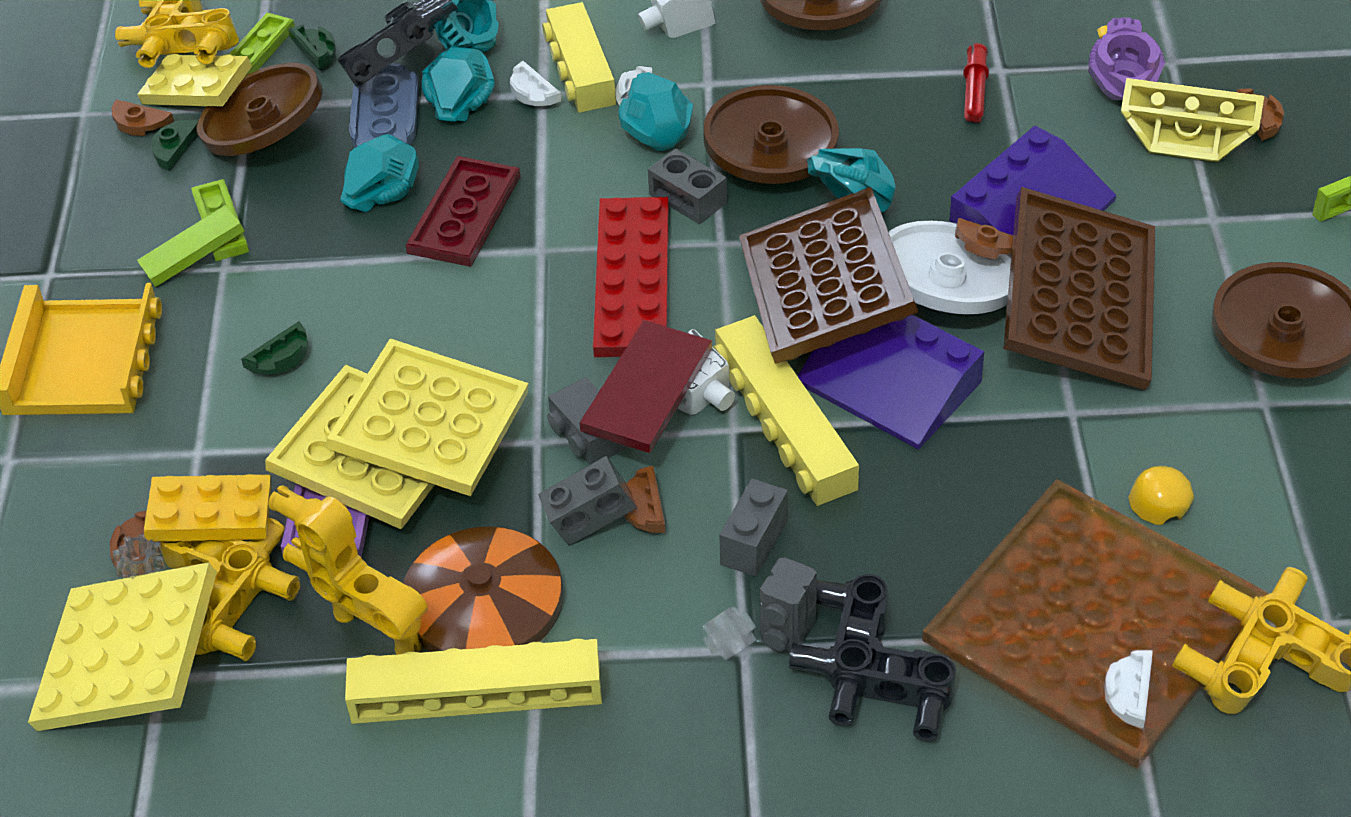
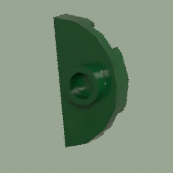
M304 25L288 29L289 36L319 70L330 64L335 57V40L326 29L318 27V30L305 29Z
M187 119L173 122L162 127L154 135L151 141V151L160 167L171 170L198 135V120Z
M298 321L241 358L243 368L253 373L270 375L282 373L295 367L305 357L308 350L306 329Z

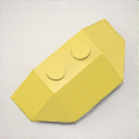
M1126 78L1121 113L1148 153L1219 162L1259 131L1264 96Z

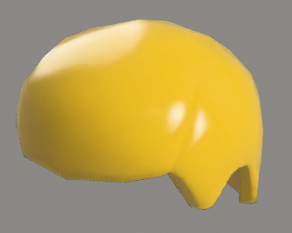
M1155 466L1144 470L1136 478L1128 498L1131 509L1141 519L1155 525H1163L1169 518L1175 516L1178 519H1182L1194 500L1191 482L1182 472L1173 467Z

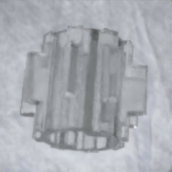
M144 533L138 534V537L134 538L130 536L124 537V545H120L118 550H113L114 562L118 563L116 566L118 578L131 577V579H134L136 576L155 573L158 570L164 569V559L159 556L162 552L160 542H153L152 539L148 541L145 539ZM138 558H144L141 561H133Z
M735 606L723 611L703 626L708 634L703 638L705 644L713 655L719 652L724 660L729 659L756 640L751 630L756 628L755 624L746 611L739 614Z

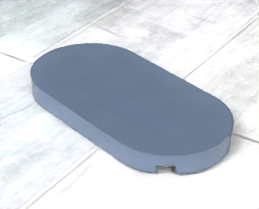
M391 63L361 86L356 87L353 84L349 132L351 142L355 148L363 144V142L385 134H391L408 144L414 141L417 130L419 84L415 72L408 71L406 66L402 64Z

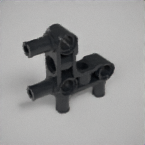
M420 0L416 4L414 2H404L384 16L387 25L383 29L347 50L337 61L356 87L361 86L408 51L427 41L433 35L434 25L452 12L457 11L458 8L455 3L450 2L452 0ZM384 38L391 39L394 45L391 53L387 55H381L377 51L378 42Z
M864 574L854 580L846 581V584L817 580L816 604L841 609L842 616L835 645L830 646V649L793 642L789 658V669L823 674L826 679H829L834 689L829 720L836 725L849 726L853 723L860 696L918 707L913 735L922 741L932 742L937 740L943 711L950 706L954 697L956 666L954 662L941 654L917 649L909 652L883 647L882 643H879V636L884 635L887 612V585L879 576Z

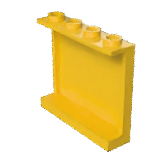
M146 283L142 299L43 300L38 285H24L0 364V410L2 415L134 413L137 398H141L143 395V372L149 369V347L154 345L156 340L155 322L162 315L161 299L155 297L152 284Z

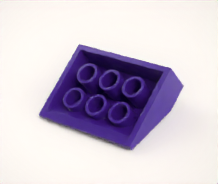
M1034 125L951 196L949 222L957 224L958 218L980 225H990L998 231L1013 235L1016 197L1021 187L1102 211L1107 209L1116 200V194L1063 139Z
M910 315L901 321L890 322L874 328L868 333L857 334L838 341L832 346L813 350L797 376L807 390L919 450L982 382L984 351L914 315Z

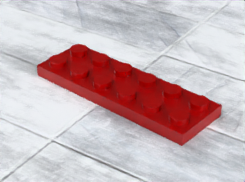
M668 197L600 198L593 335L594 357H621L644 320L667 327Z

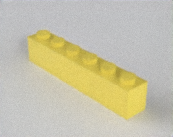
M754 315L715 329L716 345L713 348L728 362L729 380L735 391L740 390L745 398V404L749 413L752 416L756 415L760 420L766 439L769 442L774 441L778 447L783 464L787 468L791 467L796 474L800 490L804 494L808 493L816 506L857 491L859 464L789 363L783 361L775 364L769 349L765 330L757 317Z
M572 639L570 641L551 643L532 642L513 646L491 645L486 648L462 650L451 648L436 652H406L398 655H366L359 658H347L345 701L351 724L602 704L597 639Z

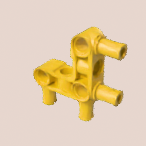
M139 0V7H146L142 8L141 12L149 14L146 20L138 26H118L115 31V38L119 40L118 45L120 47L142 45L136 53V58H139L138 63L145 68L153 67L160 55L194 52V54H197L196 58L199 62L209 64L214 60L218 51L230 49L239 42L229 10L225 8L203 10L200 0Z
M284 485L277 488L278 493L274 491L271 494L268 506L271 510L277 511L294 521L299 538L295 537L291 540L294 546L289 543L285 546L283 559L308 573L311 585L315 591L325 600L332 603L333 614L337 621L341 623L351 622L354 619V615L392 638L395 644L396 655L415 651L419 653L421 644L417 633L421 628V617L428 610L424 598L412 587L404 585L391 576H385L362 560L361 556L358 555L355 544L357 536L353 526V518L340 501L331 496H326L322 501L317 498L306 499L289 490Z
M269 518L267 539H253L250 541L158 542L163 559L170 568L176 569L209 562L217 571L195 654L201 655L220 650L244 661L249 660L256 649L255 637L233 629L234 624L262 590L289 601L293 600L300 589L299 577L277 570L269 562V555L284 535L285 528L279 521Z
M1287 567L1272 593H1268L1263 597L1255 596L1254 599L1220 580L1207 603L1240 621L1239 625L1242 626L1224 661L1220 660L1217 663L1184 644L1171 667L1178 669L1205 686L1204 690L1207 691L1206 694L1211 696L1215 707L1227 714L1239 713L1248 705L1266 682L1271 673L1268 667L1275 658L1278 660L1284 658L1308 672L1309 678L1330 687L1332 690L1348 692L1351 690V671L1344 668L1341 662L1346 663L1351 668V630L1347 635L1295 605L1308 580L1305 573L1297 568ZM1264 619L1273 622L1276 628L1268 625ZM1228 683L1238 686L1242 693L1232 690Z

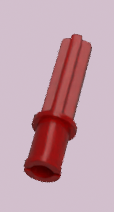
M980 43L973 44L974 52L971 45L967 48V65L963 69V75L966 79L964 118L967 122L973 121L975 124L981 122L984 115L985 80L989 76V68L986 65L988 49Z

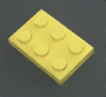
M167 55L152 76L147 79V82L137 95L141 103L146 105L223 107L252 65L248 56H215L211 63L203 64L197 60V55Z

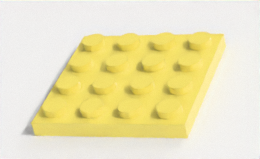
M389 339L329 433L327 449L471 496L526 398L529 383Z
M345 365L266 458V471L321 495L336 498L346 506L402 529L435 484L327 449L329 433L367 375L365 372Z
M208 562L71 588L28 723L36 731L180 708L217 571Z

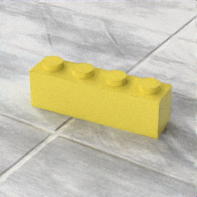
M583 2L546 9L547 23H542L545 41L550 42L552 60L559 61L557 62L558 74L561 81L566 80L564 85L568 101H574L578 113L616 105L614 78Z

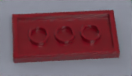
M457 156L405 245L407 254L472 267L521 177L520 168Z
M644 320L579 422L580 431L651 453L712 350V340Z

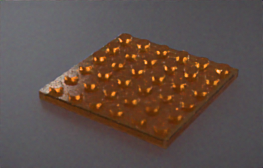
M1056 479L923 630L922 641L1138 769L1202 686L1201 683L1171 667L1183 645L1186 644L1188 647L1219 663L1231 648L1242 628L1239 625L1240 621L1207 603L1218 582L1222 580L1227 585L1253 599L1255 596L1263 597L1268 592ZM1136 650H1152L1144 728L1142 729L1127 724L1112 712L1105 700L1104 683L1110 665L1113 662H1118L1120 659L1130 656L1131 652Z

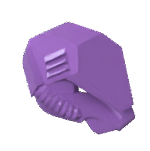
M1130 17L1112 18L1107 24L1106 35H1103L1101 39H1097L1090 51L1088 72L1106 96L1112 100H1123L1126 78L1157 82L1165 61L1162 49L1155 42V39L1146 32L1142 33V26L1139 20L1131 19Z

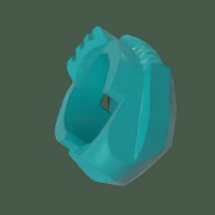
M450 1L455 3L458 10L434 25L441 44L446 49L460 47L476 49L481 52L490 50L496 44L499 22L496 20V4L494 1Z
M450 47L439 54L422 71L421 87L425 99L435 107L436 119L456 122L458 120L465 122L468 119L469 110L474 111L485 104L491 96L494 86H496L487 58L481 51L476 49Z
M650 72L637 74V77L632 79L627 95L628 98L622 100L618 109L621 128L635 139L657 151L673 149L689 132L694 103H691L683 95L676 82Z
M385 134L358 145V147L349 152V158L344 170L345 181L340 202L352 209L368 212L375 203L386 204L404 198L408 194L410 187H413L419 168V158L415 148L391 134Z
M863 148L819 149L816 156L812 155L806 159L808 174L820 177L823 184L837 199L871 187L881 213L886 211L892 204L896 188L891 171L874 150Z

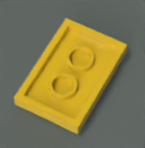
M271 475L152 477L144 525L145 542L267 539L270 510L268 501L272 489Z

